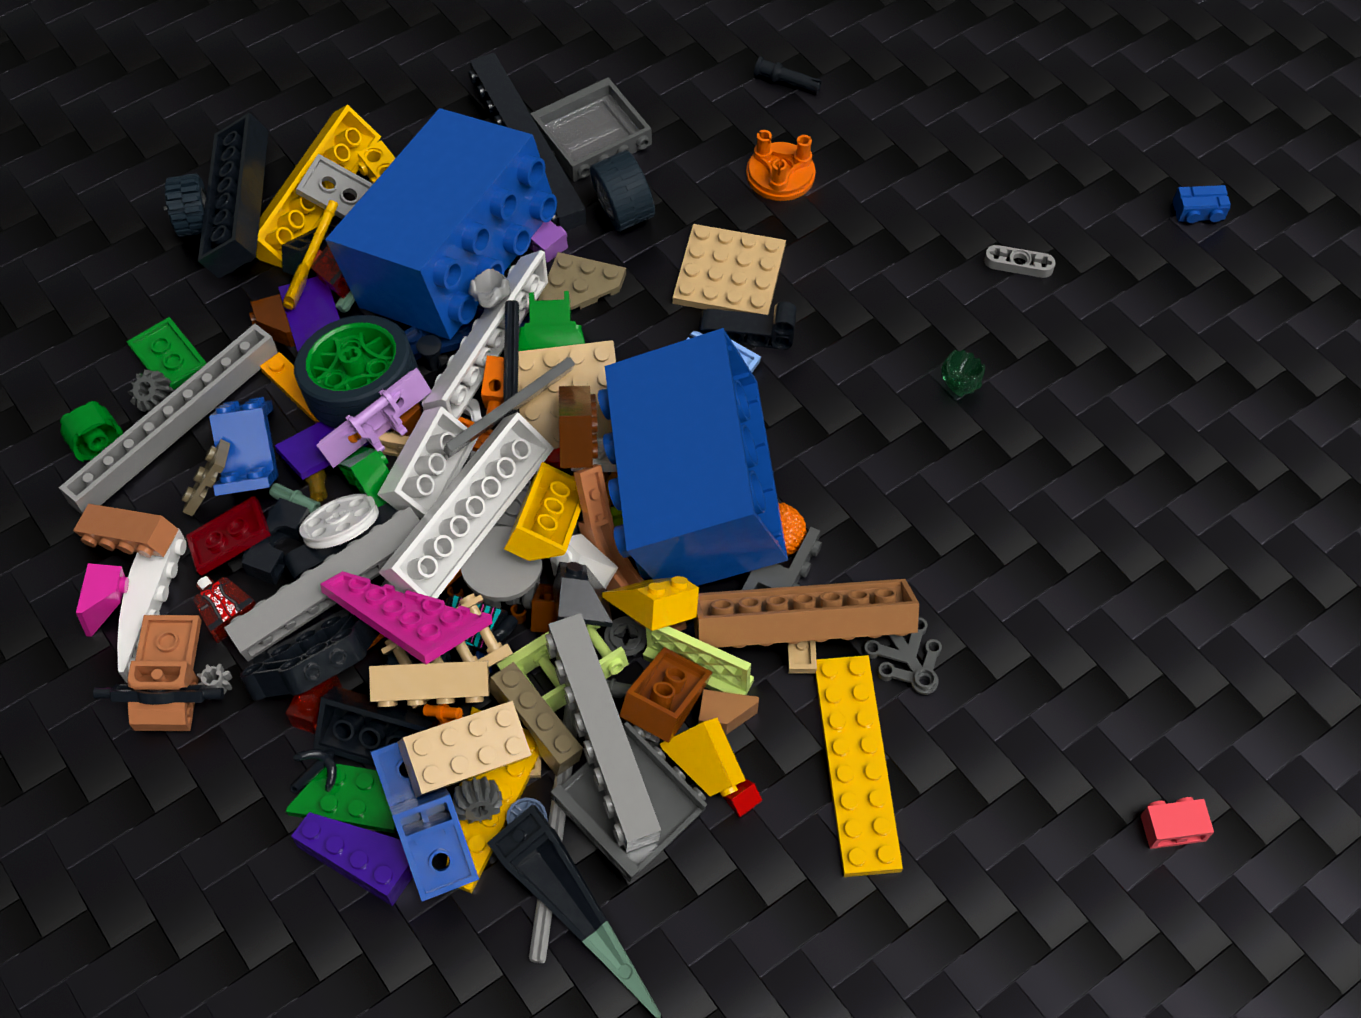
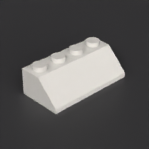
M442 406L424 410L377 495L396 510H405L411 507L416 516L422 519L459 474L478 438L448 458L443 451L446 443L467 429V427Z

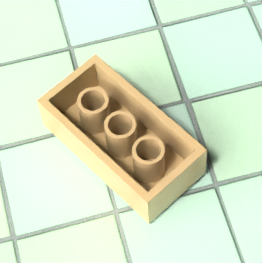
M489 661L369 666L370 702L378 701V707L398 705V700H407V705H425L426 699H436V704H451L458 697H466V703L483 702L484 696L490 695Z
M513 701L403 737L397 742L416 798L532 756Z

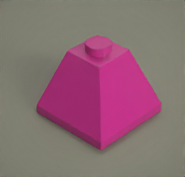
M88 563L76 610L86 636L92 637L121 603L122 594L127 593L129 579L125 577L122 566Z

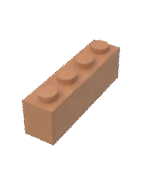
M88 504L73 531L82 537L81 541L90 547L95 548L99 545L110 551H114L116 548L127 554L138 552L145 557L151 558L152 555L165 556L179 529L161 515Z

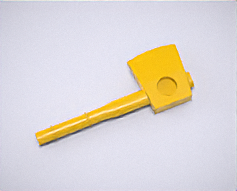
M329 200L326 209L323 211L324 214L316 232L313 233L314 236L302 263L298 266L284 297L283 306L287 309L292 310L296 308L304 290L310 268L323 239H325L324 236L338 207V203L333 200Z

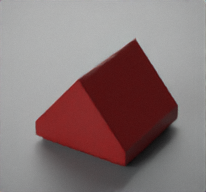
M747 779L736 785L738 791L723 797L739 818L762 802L755 783Z

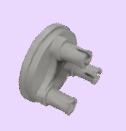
M508 526L493 527L461 567L462 577L466 585L477 595L481 594L484 604L501 608V602L517 599L530 591L536 583L539 585V577L543 567L542 559L528 561L504 549L513 528Z

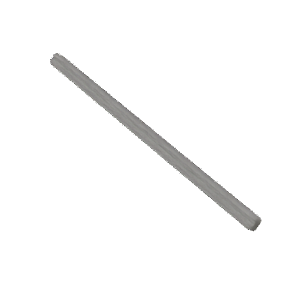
M566 704L563 724L577 739V731L574 725V714L576 713L575 710L569 711ZM573 766L559 776L555 775L553 789L558 784L563 785L571 777ZM551 800L548 823L556 830L562 841L566 814ZM538 898L529 959L530 962L540 964L546 961L552 912Z

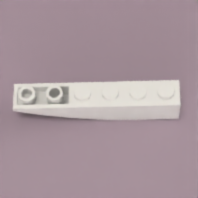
M180 529L164 557L152 555L151 558H148L137 552L130 569L128 591L123 594L117 642L118 672L126 683H128L127 679L131 661L136 659L143 616L160 615L161 605L168 598L171 579L175 578L177 574L179 558L186 551L187 542Z

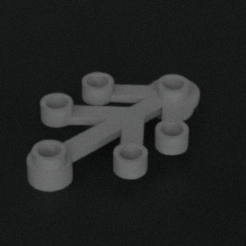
M918 618V624L922 625L923 629H918V633H911L909 644H907L903 636L895 634L888 636L896 649L880 645L875 640H869L865 643L864 654L865 656L869 655L870 659H875L878 656L907 664L911 670L895 668L893 664L884 662L880 664L878 669V677L881 680L890 681L894 678L911 683L912 688L922 695L931 694L937 689L939 679L933 669L936 658L942 650L941 643L936 639L927 641L924 649L926 658L923 667L916 658L922 635L926 633L928 626L925 619ZM929 646H935L938 650L931 651ZM868 647H875L877 651L870 652ZM882 669H889L891 674H884ZM925 679L929 684L923 685L920 683V680Z

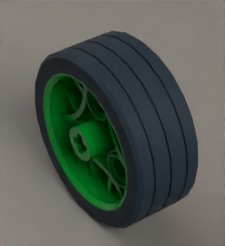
M357 315L331 322L308 338L298 351L294 362V375L310 412L322 423L337 428L346 421L348 415L355 417L381 397L379 392L382 389L384 391L387 390L415 368L419 370L405 332L396 323L378 316Z

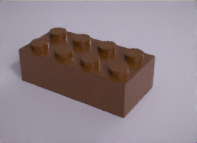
M559 386L560 468H593V459L598 458L596 394L590 393V386Z

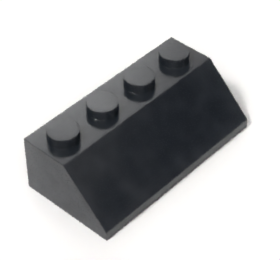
M334 686L321 697L313 749H321L324 752L330 749L333 750L334 755L375 767L370 751L397 742L403 737L436 727L438 719L423 715L421 710L400 704L378 707V701L370 702V696ZM403 762L399 767V772L401 775L408 776Z

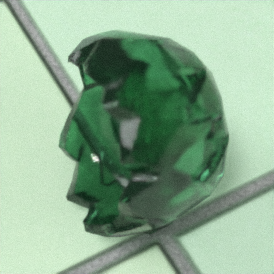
M954 350L950 353L941 368V376L946 385L960 397L964 394L973 393L982 387L985 365L981 364V359L974 358L973 353H966L965 350Z

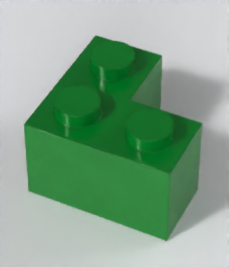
M361 446L339 463L338 467L349 484L356 486L361 494L373 497L377 507L387 503L377 494L390 472L386 466L388 460L380 450L377 452L373 448Z

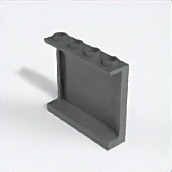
M626 722L623 728L661 828L659 841L627 853L623 845L620 847L617 845L613 834L614 818L608 819L603 806L605 793L603 790L598 791L593 775H595L593 771L595 769L594 763L588 764L586 762L563 785L558 784L551 791V799L631 882L705 811L707 803L705 802V795L697 787L691 788L686 783L684 773L676 766L671 767L664 760L666 756L662 750L656 745L652 747L645 740L646 735L638 726L634 725L632 727Z

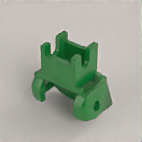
M564 291V300L536 301L534 292H529L530 323H525L524 327L519 328V351L585 344L582 326L576 325L575 321H571L569 291Z

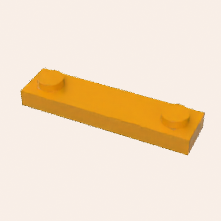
M278 352L260 366L261 371L315 423L320 422L310 412L294 375V365Z

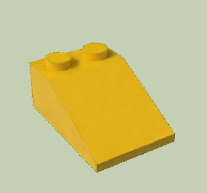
M676 576L645 580L602 592V597L653 631L697 618L699 587L688 581L685 577Z

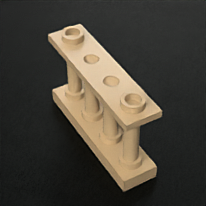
M473 593L464 597L459 602L461 606L470 608V613L480 615L481 612L477 605L484 602L481 594L475 597ZM489 626L479 632L488 648L486 649L488 655L478 660L476 656H472L465 641L455 646L463 662L489 661V668L513 655L508 644L502 646L501 642L498 643ZM389 639L385 641L386 647L381 649L384 655L393 652L400 665L412 664L404 649ZM439 656L431 661V663H444V661ZM411 705V706H412L413 709H416V708H418V707H420V706H422V705Z

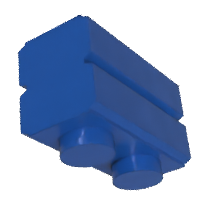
M1225 185L1178 187L1173 198V206L1178 222L1187 221L1188 223H1195L1210 220L1211 222L1225 220L1231 205Z

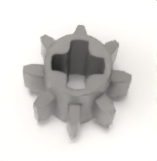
M218 664L217 667L206 665V669L202 673L197 674L201 681L197 685H206L207 688H223L224 694L227 690H232L228 681L233 677L229 671L224 672L221 664Z

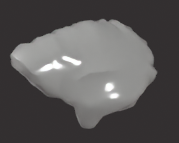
M486 269L477 275L474 280L470 281L468 294L474 297V301L479 302L483 308H493L511 294L509 280L494 269Z

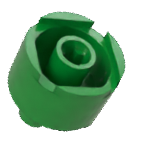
M96 401L88 402L86 405L74 409L72 412L63 415L60 420L63 439L76 458L84 462L83 460L91 461L123 434L122 429L110 412Z

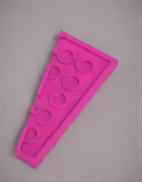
M344 571L320 584L323 594L425 665L493 623L492 614L482 612L480 615L470 613V608L461 605L456 609L446 606L444 600L409 590L405 593L395 591V587L385 584L383 587L371 584L368 578Z

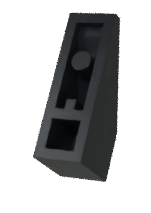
M329 225L324 236L325 239L334 230L336 225ZM317 228L281 245L283 272L294 277ZM323 239L308 275L318 270L321 266L315 262L324 252L326 256L331 253L325 239Z

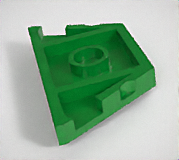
M336 764V781L331 791L327 792L325 790L327 768L325 767L309 782L286 809L289 816L305 818L311 812L360 828L396 834L397 830L378 772L372 769Z

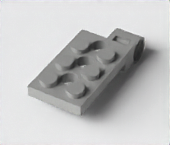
M318 154L297 186L295 193L323 209H326L329 200L337 202L338 207L334 215L343 219L373 184ZM330 181L333 183L334 188L326 189L323 187L322 182ZM351 193L356 199L348 201L343 197V194Z

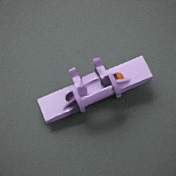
M415 368L384 391L382 389L379 392L381 397L355 417L348 415L344 423L320 440L316 446L333 468L366 442H369L377 452L379 450L382 452L385 450V447L382 445L379 437L390 428L397 431L401 436L407 433L408 430L402 425V420L399 417L432 391L420 371Z

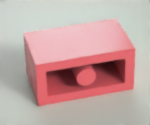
M1185 797L1177 800L1175 803L1168 804L1165 801H1155L1148 804L1141 815L1150 849L1206 842L1214 833L1204 799L1194 800L1193 797Z

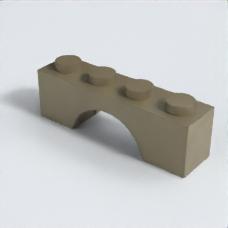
M514 662L491 676L490 693L500 705L513 701L517 715L531 733L540 756L556 776H559L580 761L583 747Z

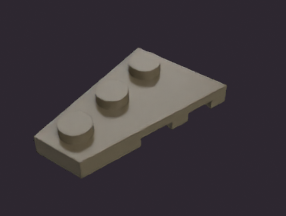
M220 439L216 447L211 446L205 457V460L208 462L204 468L199 466L193 478L196 483L193 488L187 487L181 499L185 502L184 513L190 516L194 515L205 498L208 488L213 486L218 473H221L225 468L230 447L229 442Z

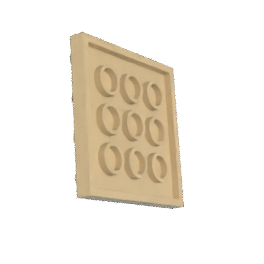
M693 224L675 287L673 304L699 309H719L769 315L786 240Z
M613 340L519 351L518 392L567 357H571L575 363L571 372L519 408L520 415L554 449L560 448L559 386H590V393L596 394L597 438H603L604 434L612 432L611 420H607L601 411L598 391L607 388L605 366L616 363Z

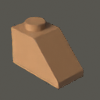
M703 689L699 724L718 718L725 735H727L757 714L759 697Z

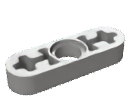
M1000 245L990 246L984 258L986 266L991 269L1041 278L1049 277L1055 267V259L1049 254ZM1021 258L1026 263L1019 265L1014 262V259Z

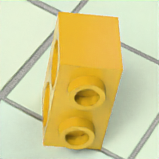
M382 140L357 152L359 163H357L358 169L363 176H368L372 184L395 160L394 155Z

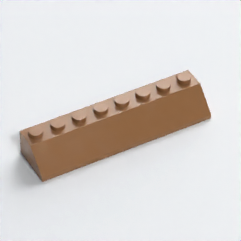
M906 579L698 593L697 618H693L695 637L716 648L730 646L743 648L746 645L757 644L770 646L773 643L785 642L797 644L801 641L812 640L824 642L828 639L839 638L851 640L855 637L866 636L871 638L893 634L905 636L909 633H918L919 602Z

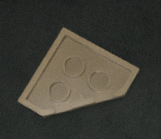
M558 252L548 274V283L541 292L538 301L564 300V291H569L571 310L577 307L582 309L598 302V298L607 294L612 296L619 293L626 276V268Z

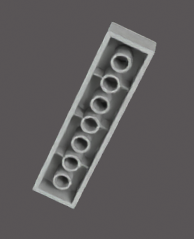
M579 613L548 624L549 634L545 635L546 647L550 658H556V661H554L556 666L555 672L559 684L566 685L564 687L566 694L564 697L569 711L575 710L574 725L579 738L583 736L585 738L583 742L585 748L583 750L588 764L594 763L595 769L593 771L595 775H593L596 787L599 792L603 790L605 793L603 806L608 819L614 818L613 834L619 847L623 845L627 853L659 841L661 834L659 822L582 614Z

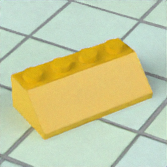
M541 463L529 485L504 547L505 550L528 561L562 556L566 553L581 511L575 477L549 464Z

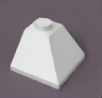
M582 534L571 537L564 555L551 557L550 559L554 576H556L559 562H577L586 565L605 589L619 568Z

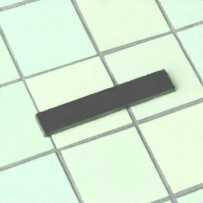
M567 357L451 439L444 447L443 451L450 458L502 421L503 418L512 414L571 372L575 366L574 361L571 357Z

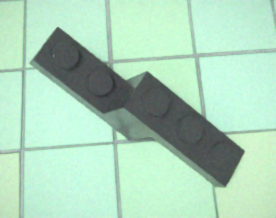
M810 527L789 569L779 564H774L752 570L742 590L800 586L798 584L800 578H806L810 570L811 563L809 561L812 555L816 557L822 546V542L819 541L820 530Z

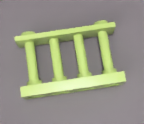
M585 624L592 644L603 657L599 660L605 679L620 673L625 666L629 665L624 649L619 647L612 652L596 631L601 626ZM548 631L496 665L500 671L514 662L528 680L529 678L526 674L541 666L556 687L542 696V698L555 712L567 704L564 697L566 695L564 690L566 685L559 684L555 672L556 668L549 660L551 658L546 647L547 641L545 635L549 634Z

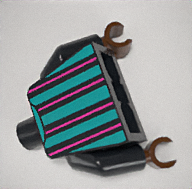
M449 587L447 589L448 598L445 601V605L453 608L459 607L461 605L459 601L465 597L463 588L460 589L458 594H454L453 587ZM484 603L477 605L481 613L492 614L493 623L489 625V628L498 643L508 637L517 624H522L526 620L527 610L525 609L521 614H516V604L511 606L510 615L508 616V611ZM479 632L465 640L472 656L475 648L485 651L488 649ZM457 652L455 659L462 661L459 653Z

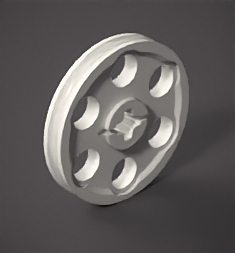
M366 494L343 496L322 505L308 515L302 522L299 532L304 543L310 548L322 549L345 543L366 531L376 521L379 510L373 497Z

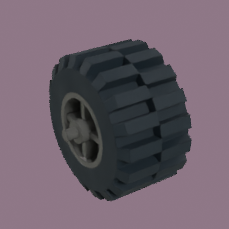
M197 173L168 177L165 182L167 206H164V211H168L172 227L179 237L202 233L207 193L203 181Z

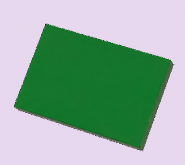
M170 317L126 341L129 348L147 370L159 371L172 381L169 387H172L173 390L181 386L207 364Z

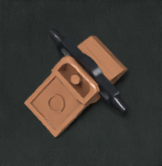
M144 615L136 659L131 661L128 684H116L113 687H95L93 690L94 699L104 698L111 699V702H128L129 724L134 731H190L195 703H201L205 699L222 700L224 697L223 688H207L206 685H197L199 679L193 669L202 621L200 616Z

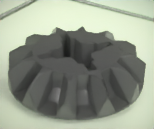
M629 616L613 620L612 626L606 628L604 640L612 652L622 647L626 656H636L638 652L644 650L647 643L646 629ZM626 629H628L630 638L634 639H629L628 643L624 645L623 640L619 637H623Z

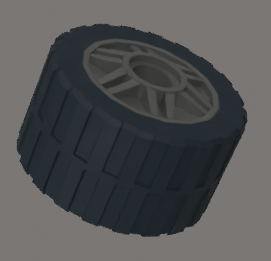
M622 151L590 166L591 180L597 197L614 229L620 232L654 217L655 205L650 188L636 159L629 151Z

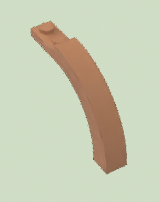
M594 464L593 468H583L574 472L584 519L578 522L580 532L619 567L606 587L607 591L645 581L633 567L628 557L623 558L617 549L614 539V523L601 465ZM633 619L636 623H638L640 626L646 629L644 625ZM686 621L669 626L678 631L687 628Z

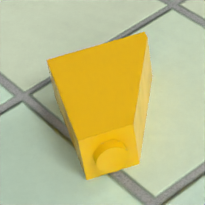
M718 718L702 722L674 736L669 743L666 741L660 743L662 750L709 796L721 793L722 797L738 791L736 785L746 781Z

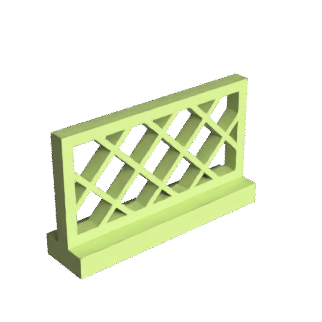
M667 626L653 631L646 627L647 648L643 653V659L652 662L663 647H666L713 672L705 688L713 691L747 695L754 681V677L750 675L751 663L672 627Z

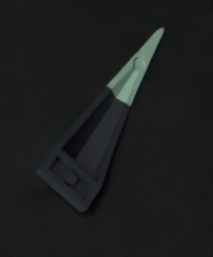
M531 805L487 844L503 866L556 915L655 1017L660 1018V1011L556 830L551 827L536 805Z

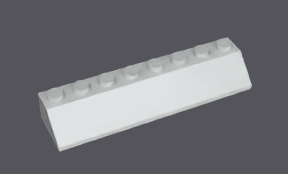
M539 250L522 256L516 265L511 266L506 278L509 280L511 294L504 298L497 306L490 309L485 308L481 317L474 321L471 332L462 339L459 350L450 357L443 374L437 376L435 385L431 390L432 392L423 398V410L442 406L456 419L460 418L483 383L487 355L500 357L504 350L505 302L508 300L519 302L520 326L529 312V292H534L535 300H537L547 285L548 276L544 251Z
M518 412L503 418L389 558L379 573L402 593L409 590L438 598L536 473L541 463L554 450V447Z

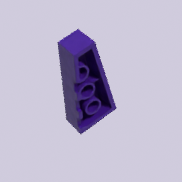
M311 812L306 815L291 836L298 848L391 906L395 904L413 878L400 839Z

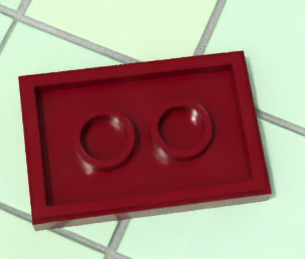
M252 496L186 535V539L196 571L203 576L269 537L271 533L259 500Z

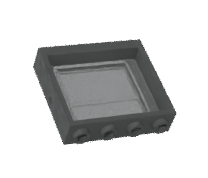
M605 78L530 113L557 161L573 182L590 175V166L625 150L633 154L652 145L651 127L609 78Z

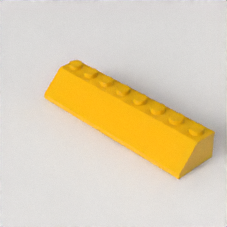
M348 104L332 114L261 215L256 257L259 260L282 268L281 245L318 227L325 209L295 193L297 186L316 156L320 154L356 174L359 170L357 163H359L357 152L377 143L381 138ZM330 181L322 182L323 187L326 189L334 188L333 183Z

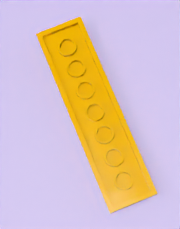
M869 655L817 659L815 679L843 876L852 877L902 872L903 866Z

